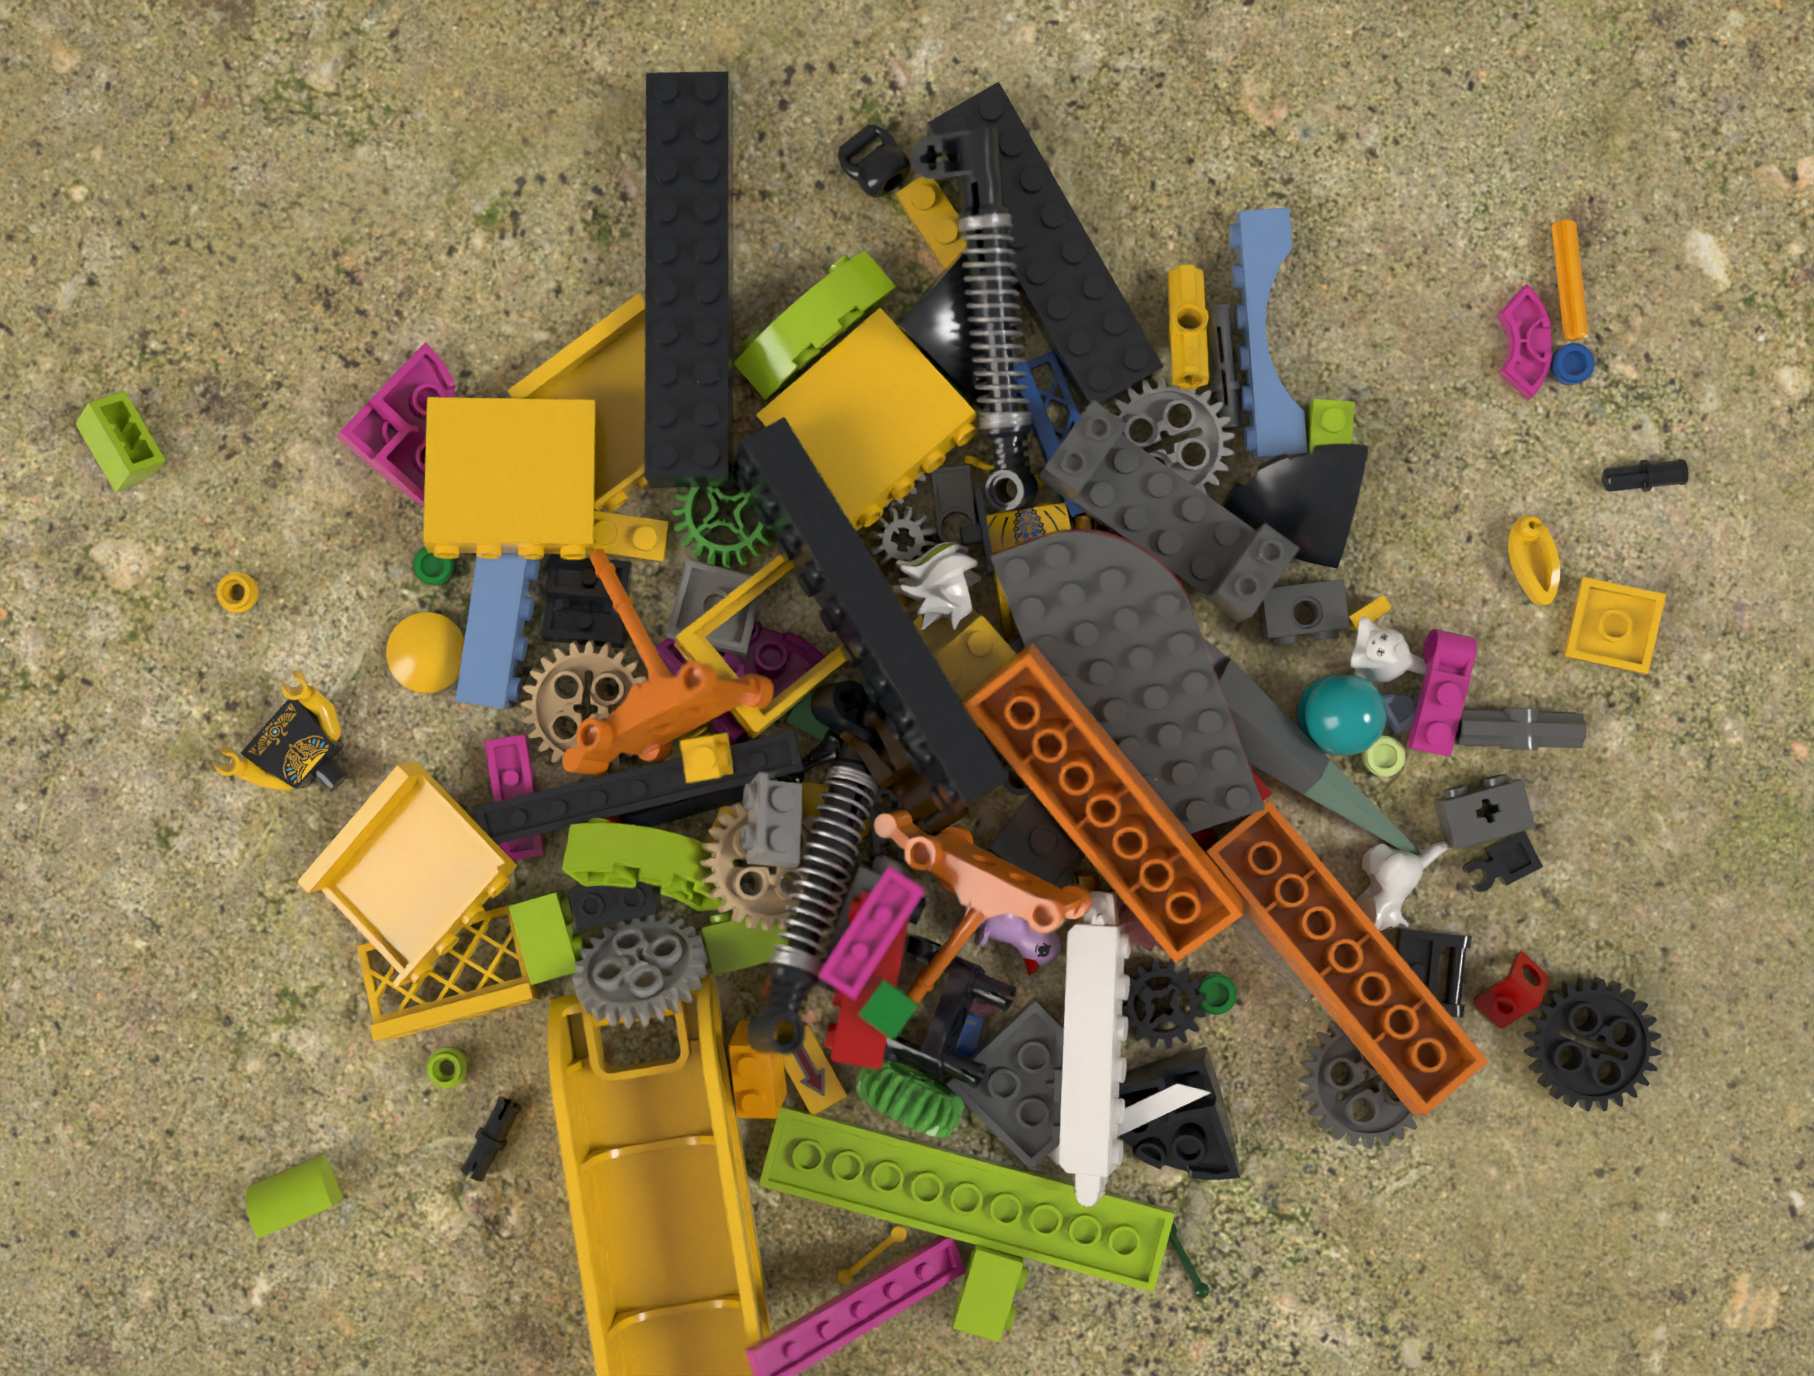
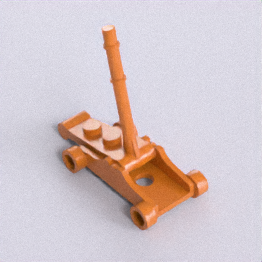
M596 549L595 554L589 555L596 569L595 574L597 578L601 579L613 602L615 612L621 617L647 667L649 680L632 686L627 699L604 720L588 718L580 723L576 733L578 747L567 749L563 755L562 763L566 771L602 776L606 773L609 763L622 752L638 754L645 761L663 762L670 754L671 741L740 704L755 709H762L769 705L773 697V685L764 676L747 674L731 681L716 679V673L709 664L691 661L682 667L678 676L673 677L662 662L633 607L631 597H628L615 573L614 564L610 563L603 549Z
M904 809L880 814L874 821L875 832L882 838L890 837L905 850V858L911 867L917 870L928 869L938 878V882L943 888L953 894H957L960 903L967 906L963 920L922 973L915 977V982L905 993L917 1003L921 1001L928 991L933 989L935 981L974 931L988 917L992 918L1000 914H1010L1028 920L1030 926L1037 932L1047 933L1060 927L1064 917L1077 919L1088 913L1091 908V894L1083 885L1072 884L1061 889L973 845V836L964 826L954 825L947 827L939 835L933 837L927 835L913 824L911 815Z

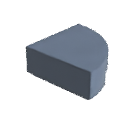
M1404 694L1382 695L1387 708L1386 723L1392 732L1398 734L1411 726L1418 700Z

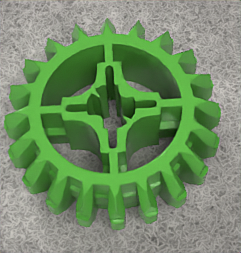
M686 487L690 489L688 495L682 492L675 493L674 498L685 503V508H673L672 515L685 517V521L674 525V529L676 532L689 530L690 533L682 539L681 543L685 547L691 546L695 542L698 543L692 553L694 557L700 558L708 550L707 563L709 565H715L718 556L723 555V566L730 568L732 565V555H737L740 565L744 566L747 565V558L744 552L750 550L755 558L759 559L762 557L761 551L756 547L760 541L765 546L772 547L773 541L765 536L767 530L773 532L770 526L764 527L759 520L752 534L745 527L743 522L744 513L752 506L751 503L754 502L749 491L728 497L723 495L717 487ZM705 491L712 503V509L710 514L703 519L704 522L697 526L695 509L700 496ZM716 496L730 507L732 503L737 505L733 514L736 517L735 521L739 525V529L732 522L728 523L725 518L723 522L719 521L718 517L721 516L722 511ZM722 528H728L736 534L741 542L724 546L711 543L704 537L711 532L715 533Z
M883 1058L881 1070L862 1066L858 1074L855 1090L862 1100L878 1109L880 1113L891 1117L894 1121H898L906 1127L915 1129L919 1133L923 1132L937 1138L950 1137L953 1129L957 1128L962 1118L964 1102L961 1097L957 1096L949 1087L938 1082V1080L902 1062H894Z

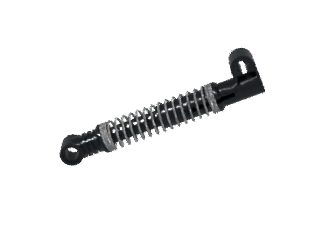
M979 128L923 138L916 145L912 161L918 174L926 179L941 181L960 180L963 209L958 214V223H960L959 231L965 233L960 239L966 240L967 249H963L961 252L968 256V262L962 266L969 267V276H966L964 280L970 281L971 289L966 290L965 293L972 295V303L967 304V307L973 308L974 315L969 317L968 320L974 322V325H981V328L971 330L969 333L971 335H982L983 338L982 342L974 343L970 347L973 349H984V355L976 356L972 361L985 362V368L976 370L973 374L986 376L987 378L986 382L976 384L975 388L988 389V395L980 396L976 399L980 403H989V408L980 410L977 413L983 416L978 418L980 421L978 423L980 425V435L986 439L987 445L992 444V449H988L987 454L993 455V459L988 460V464L994 465V469L989 470L990 477L986 483L985 493L987 500L994 508L1009 511L1028 506L1032 503L1038 493V483L1036 477L1031 472L1030 466H1025V462L1030 461L1029 456H1024V451H1029L1028 445L1023 446V441L1028 440L1027 435L1032 430L1031 413L1018 411V406L1026 405L1030 400L1017 398L1016 394L1026 391L1029 387L1015 384L1016 379L1026 377L1027 373L1014 371V366L1022 365L1026 360L1023 358H1013V353L1022 351L1025 347L1011 343V340L1020 338L1023 333L1020 331H1010V326L1017 325L1022 320L1015 316V311L1019 310L1020 306L1014 304V298L1019 295V292L1013 290L1012 284H1015L1018 279L1012 277L1011 271L1017 266L1010 263V257L1015 252L1009 249L1008 244L1014 238L1007 235V230L1013 224L1011 223L1012 219H1010L1012 217L1010 215V208L1004 204L998 133L996 128ZM943 153L957 154L958 162L941 160L936 163V159L941 157ZM1009 479L1013 480L1017 486L1015 499L1007 493L1006 485Z
M852 680L823 685L817 688L811 697L810 704L816 720L839 733L847 730L851 734L862 738L881 758L884 743L867 715L874 711L885 721L887 714L880 703L874 704L866 694L863 685ZM855 703L854 707L844 709L845 705ZM844 740L838 760L831 762L824 784L829 788L828 792L820 794L825 802L824 805L817 806V810L821 815L813 819V822L817 825L816 830L809 831L810 836L813 837L812 842L805 844L806 848L810 850L809 854L801 856L802 860L806 862L805 867L797 869L801 875L808 877L807 881H794L796 887L804 890L803 894H790L791 899L800 902L799 907L792 905L786 907L788 912L796 915L795 920L789 918L782 919L783 924L792 928L791 933L785 931L778 932L779 937L788 940L787 946L782 944L774 945L777 951L772 952L768 971L771 975L770 982L774 985H768L767 992L771 995H765L763 1001L767 1005H762L760 1012L756 1013L747 1025L746 1035L748 1043L758 1053L789 1055L800 1049L804 1042L805 1027L802 1017L798 1014H804L805 1006L802 1004H807L808 996L805 994H809L811 988L819 983L820 977L818 975L824 965L818 959L828 956L823 946L832 943L831 938L827 934L834 932L836 929L831 921L839 918V913L835 908L843 905V901L839 896L847 893V888L843 883L851 880V876L847 871L854 868L855 864L851 858L858 855V850L855 846L862 843L859 833L866 830L863 821L869 818L870 815L867 808L873 806V800L870 796L876 794L879 786L857 751ZM836 884L843 888L842 892H834ZM832 897L836 898L839 904L830 905ZM828 910L834 912L835 917H827ZM825 922L832 927L830 930H823ZM821 935L828 940V942L819 943ZM817 948L820 949L824 953V955L815 956ZM775 1026H777V1030H778V1034H777L776 1040H775V1038H774V1028H775Z

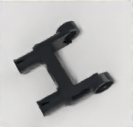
M911 934L906 951L915 955L914 960L928 965L943 945ZM956 955L943 971L949 974L922 1047L899 1036L894 1040L887 1038L883 1058L894 1062L903 1061L937 1078L948 1075L977 1089L984 1079L977 1075L979 1073L986 1074L987 1065L956 1052V1045L972 1003L976 997L999 1007L1003 1011H1007L1013 1001L999 994L1006 997L1009 995L1015 997L1016 987L985 975V970L980 965Z

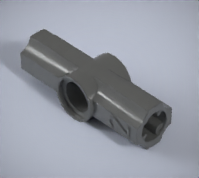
M1501 708V711L1462 710L1455 739L1456 745L1500 746V749L1538 750V747L1583 748V743L1586 739V723L1583 714L1576 712L1544 713L1539 712V709Z

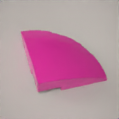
M425 342L336 437L386 480L424 507L427 397L457 398L454 391L455 381L439 356Z

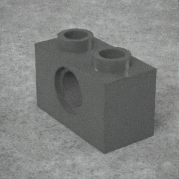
M1344 579L1271 588L1258 606L1261 638H1273L1274 646L1299 643L1298 635L1309 633L1314 634V641L1339 638L1338 630L1350 628ZM1299 602L1306 603L1312 611V618L1306 625L1298 623L1294 618V608Z

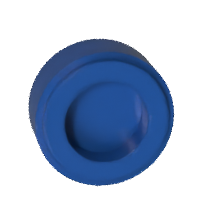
M1570 343L1559 348L1552 356L1550 364L1552 376L1556 381L1567 386L1577 385L1587 380L1595 366L1593 354L1586 346L1578 343Z

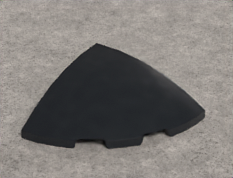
M960 252L921 294L922 297L896 325L923 351V354L952 379L980 409H983L987 403H980L976 399L980 396L988 395V389H977L975 385L986 382L987 378L986 376H977L973 373L976 370L985 368V362H974L972 359L976 356L984 355V349H973L970 347L974 343L982 342L983 338L982 335H971L969 333L971 330L981 328V325H974V322L968 320L969 317L974 316L973 308L967 307V304L972 303V295L965 293L966 290L971 289L970 281L964 280L966 276H969V267L962 266L968 262V256ZM1015 325L1010 326V331H1015Z
M1323 444L1316 445L1313 452L1308 455L1291 459L1284 453L1261 464L1258 467L1257 475L1244 485L1238 482L1228 493L1221 506L1254 530L1267 524L1299 547L1293 558L1338 569L1357 506L1369 445Z
M1207 1046L1166 1057L1126 1072L1124 1083H1119V1099H1124L1125 1108L1175 1084L1211 1092L1120 1135L1119 1137L1132 1147L1135 1157L1158 1169H1162L1166 1165L1187 1171L1188 1177L1192 1179L1226 1180L1240 1178L1241 1172L1230 1122Z

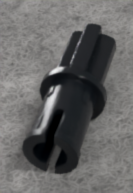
M1646 459L1641 460L1637 465L1605 468L1601 480L1604 490L1608 492L1640 488L1643 492H1649L1652 487L1686 485L1689 471L1684 459L1650 463Z

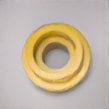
M233 572L225 575L220 580L216 595L224 609L234 613H242L250 610L256 604L259 590L257 583L251 576L241 572ZM238 585H241L245 591L244 597L240 600H236L233 596V590Z

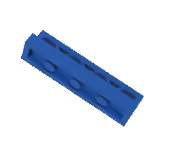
M1054 351L1029 360L1022 365L1014 366V371L1027 373L1026 377L1015 380L1016 385H1026L1029 387L1026 391L1019 392L1017 395L1019 398L1030 400L1028 404L1022 405L1024 412L1031 413L1032 431L1046 465L1068 436L1072 422L1075 426L1081 418ZM1047 363L1055 378L1049 393L1036 387L1030 370ZM1056 386H1058L1062 398L1053 395ZM1041 397L1046 398V401H1045L1044 404H1043V402H1042ZM1050 400L1065 406L1068 410L1070 418L1064 430L1051 424L1046 411ZM1056 434L1062 436L1060 441H1058ZM1059 494L1061 502H1066L1069 520L1075 516L1085 514L1084 511Z

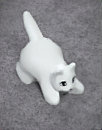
M1361 616L1357 642L1351 659V667L1355 668L1354 675L1372 683L1374 681L1390 682L1405 671L1425 674L1427 665L1424 663V659L1410 653L1409 645L1404 640L1402 634L1388 627L1381 629L1373 624L1369 618Z
M1447 841L1431 844L1420 855H1415L1405 850L1391 849L1384 843L1375 845L1363 855L1362 869L1366 871L1371 882L1368 888L1356 898L1355 902L1379 931L1395 927L1407 928L1409 926V923L1401 915V906L1408 894L1418 885L1423 869L1448 849L1449 844Z

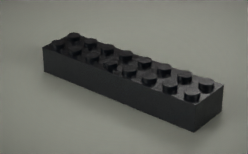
M997 82L927 123V136L979 128L997 129L1004 204L1010 208V215L1012 216L1010 219H1012L1011 223L1013 224L1007 230V235L1014 238L1008 244L1009 249L1015 252L1010 257V263L1017 266L1011 271L1012 277L1018 279L1013 285L1017 292H1019V296L1051 351H1054L1059 365L1085 410L1093 400L1103 407L1127 393L1129 388L1134 389L1141 385L1144 380L1148 381L1158 375L1164 366L1004 89ZM943 153L940 157L941 160L958 162L957 154ZM954 180L956 187L961 193L960 180Z

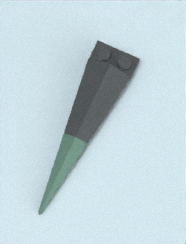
M1204 639L1250 765L1394 847L1415 855L1421 854L1401 831L1231 658H1228Z

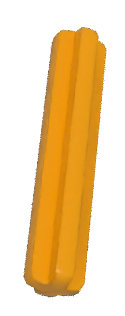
M1565 219L1552 224V236L1563 335L1565 340L1577 341L1587 338L1589 333L1577 225L1574 220Z

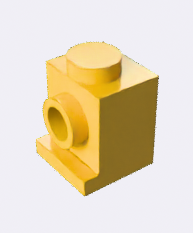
M728 732L680 741L687 783L734 774Z

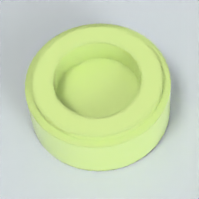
M1381 736L1369 750L1362 752V761L1370 773L1383 777L1392 776L1403 767L1405 750L1402 744L1395 738Z

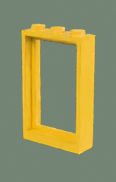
M781 554L679 633L675 637L674 646L688 662L696 661L713 667L716 679L731 681L739 678L706 637L794 569L793 562H786ZM895 593L907 613L908 609L904 606L906 604L904 596ZM843 644L780 693L765 708L755 709L740 704L728 711L748 735L754 739L847 664L841 651Z

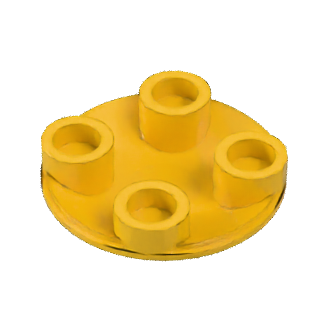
M421 612L410 615L393 629L388 639L386 658L389 669L400 684L412 691L419 693H437L442 691L459 678L465 637L452 620L441 614Z

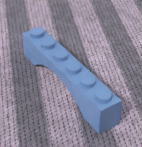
M1289 207L1240 211L1234 219V224H1229L1228 240L1230 249H1236L1237 264L1232 265L1231 280L1233 289H1239L1240 305H1235L1234 320L1236 330H1242L1243 346H1238L1237 360L1239 370H1245L1246 386H1242L1240 391L1242 411H1248L1249 427H1244L1243 432L1244 448L1246 452L1251 451L1252 461L1270 460L1284 453L1289 458H1296L1308 453L1305 412L1290 397L1279 380L1269 355L1266 338V307L1270 289L1280 265L1292 249Z

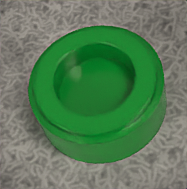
M423 547L414 557L413 570L421 582L431 586H441L448 583L455 575L456 560L455 558H437L434 556V553H428L426 547Z
M1216 972L1208 973L1200 978L1201 984L1195 989V992L1206 993L1207 1000L1198 1003V1005L1205 1009L1207 1013L1213 1015L1228 1012L1234 1006L1237 998L1234 983L1227 976Z

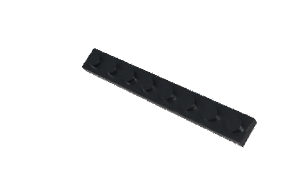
M791 730L730 745L734 774L724 775L720 778L687 783L683 757L477 806L474 807L478 825L496 844L567 828L570 827V824L587 823L592 818L604 819L749 784L759 772L768 773V779L803 771L805 767L796 730Z

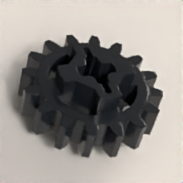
M1157 958L1152 959V968L1148 970L1141 963L1137 964L1139 976L1134 977L1127 974L1130 979L1129 996L1127 1003L1122 1004V1014H1129L1128 1028L1133 1026L1137 1028L1134 1039L1139 1041L1147 1035L1149 1036L1150 1047L1152 1048L1156 1046L1158 1039H1164L1167 1049L1172 1048V1038L1178 1037L1183 1043L1188 1042L1185 1031L1187 1029L1194 1032L1200 1030L1199 1025L1194 1020L1195 1017H1206V1010L1197 1006V1003L1207 1000L1206 993L1195 992V989L1200 986L1201 980L1199 977L1191 980L1187 978L1190 971L1187 965L1182 967L1180 971L1175 970V963L1171 958L1167 962L1166 967H1160ZM1154 977H1169L1166 983L1153 985L1147 981ZM1183 988L1186 989L1190 998L1188 1011L1178 1001V996ZM1171 993L1169 997L1171 1008L1168 1010L1162 1007L1154 1013L1155 1001L1153 998L1156 996L1162 999L1165 995ZM1135 995H1138L1145 1002L1146 1010L1141 1019L1135 1010ZM1173 1022L1176 1025L1168 1029H1156L1159 1023Z

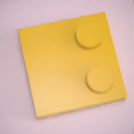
M1582 577L1563 657L1647 675L1666 594Z

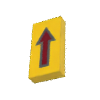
M807 1023L804 1025L805 1039L801 1048L795 1053L783 1055L784 1067L809 1112L815 1115L847 1097L848 1093L812 1028Z

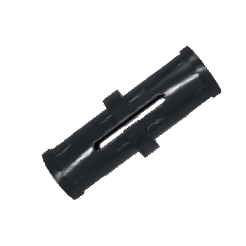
M502 1096L498 1097L497 1103L485 1126L480 1127L475 1134L477 1141L465 1164L460 1169L464 1175L468 1176L470 1172H473L471 1179L480 1182L485 1180L486 1174L498 1151L504 1150L508 1142L506 1136L518 1113L522 1110L518 1103L515 1102L511 1106L509 1105L512 1101L511 1099Z

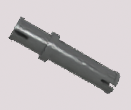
M1230 304L1206 306L1205 308L1209 316L1206 329L1212 384L1208 385V388L1213 394L1214 404L1219 402L1223 404L1222 409L1216 415L1218 418L1230 417L1231 422L1222 429L1242 427L1238 399L1241 381L1236 379L1234 345L1229 314ZM1218 329H1221L1224 363L1220 362ZM1222 371H1225L1228 406H1225Z

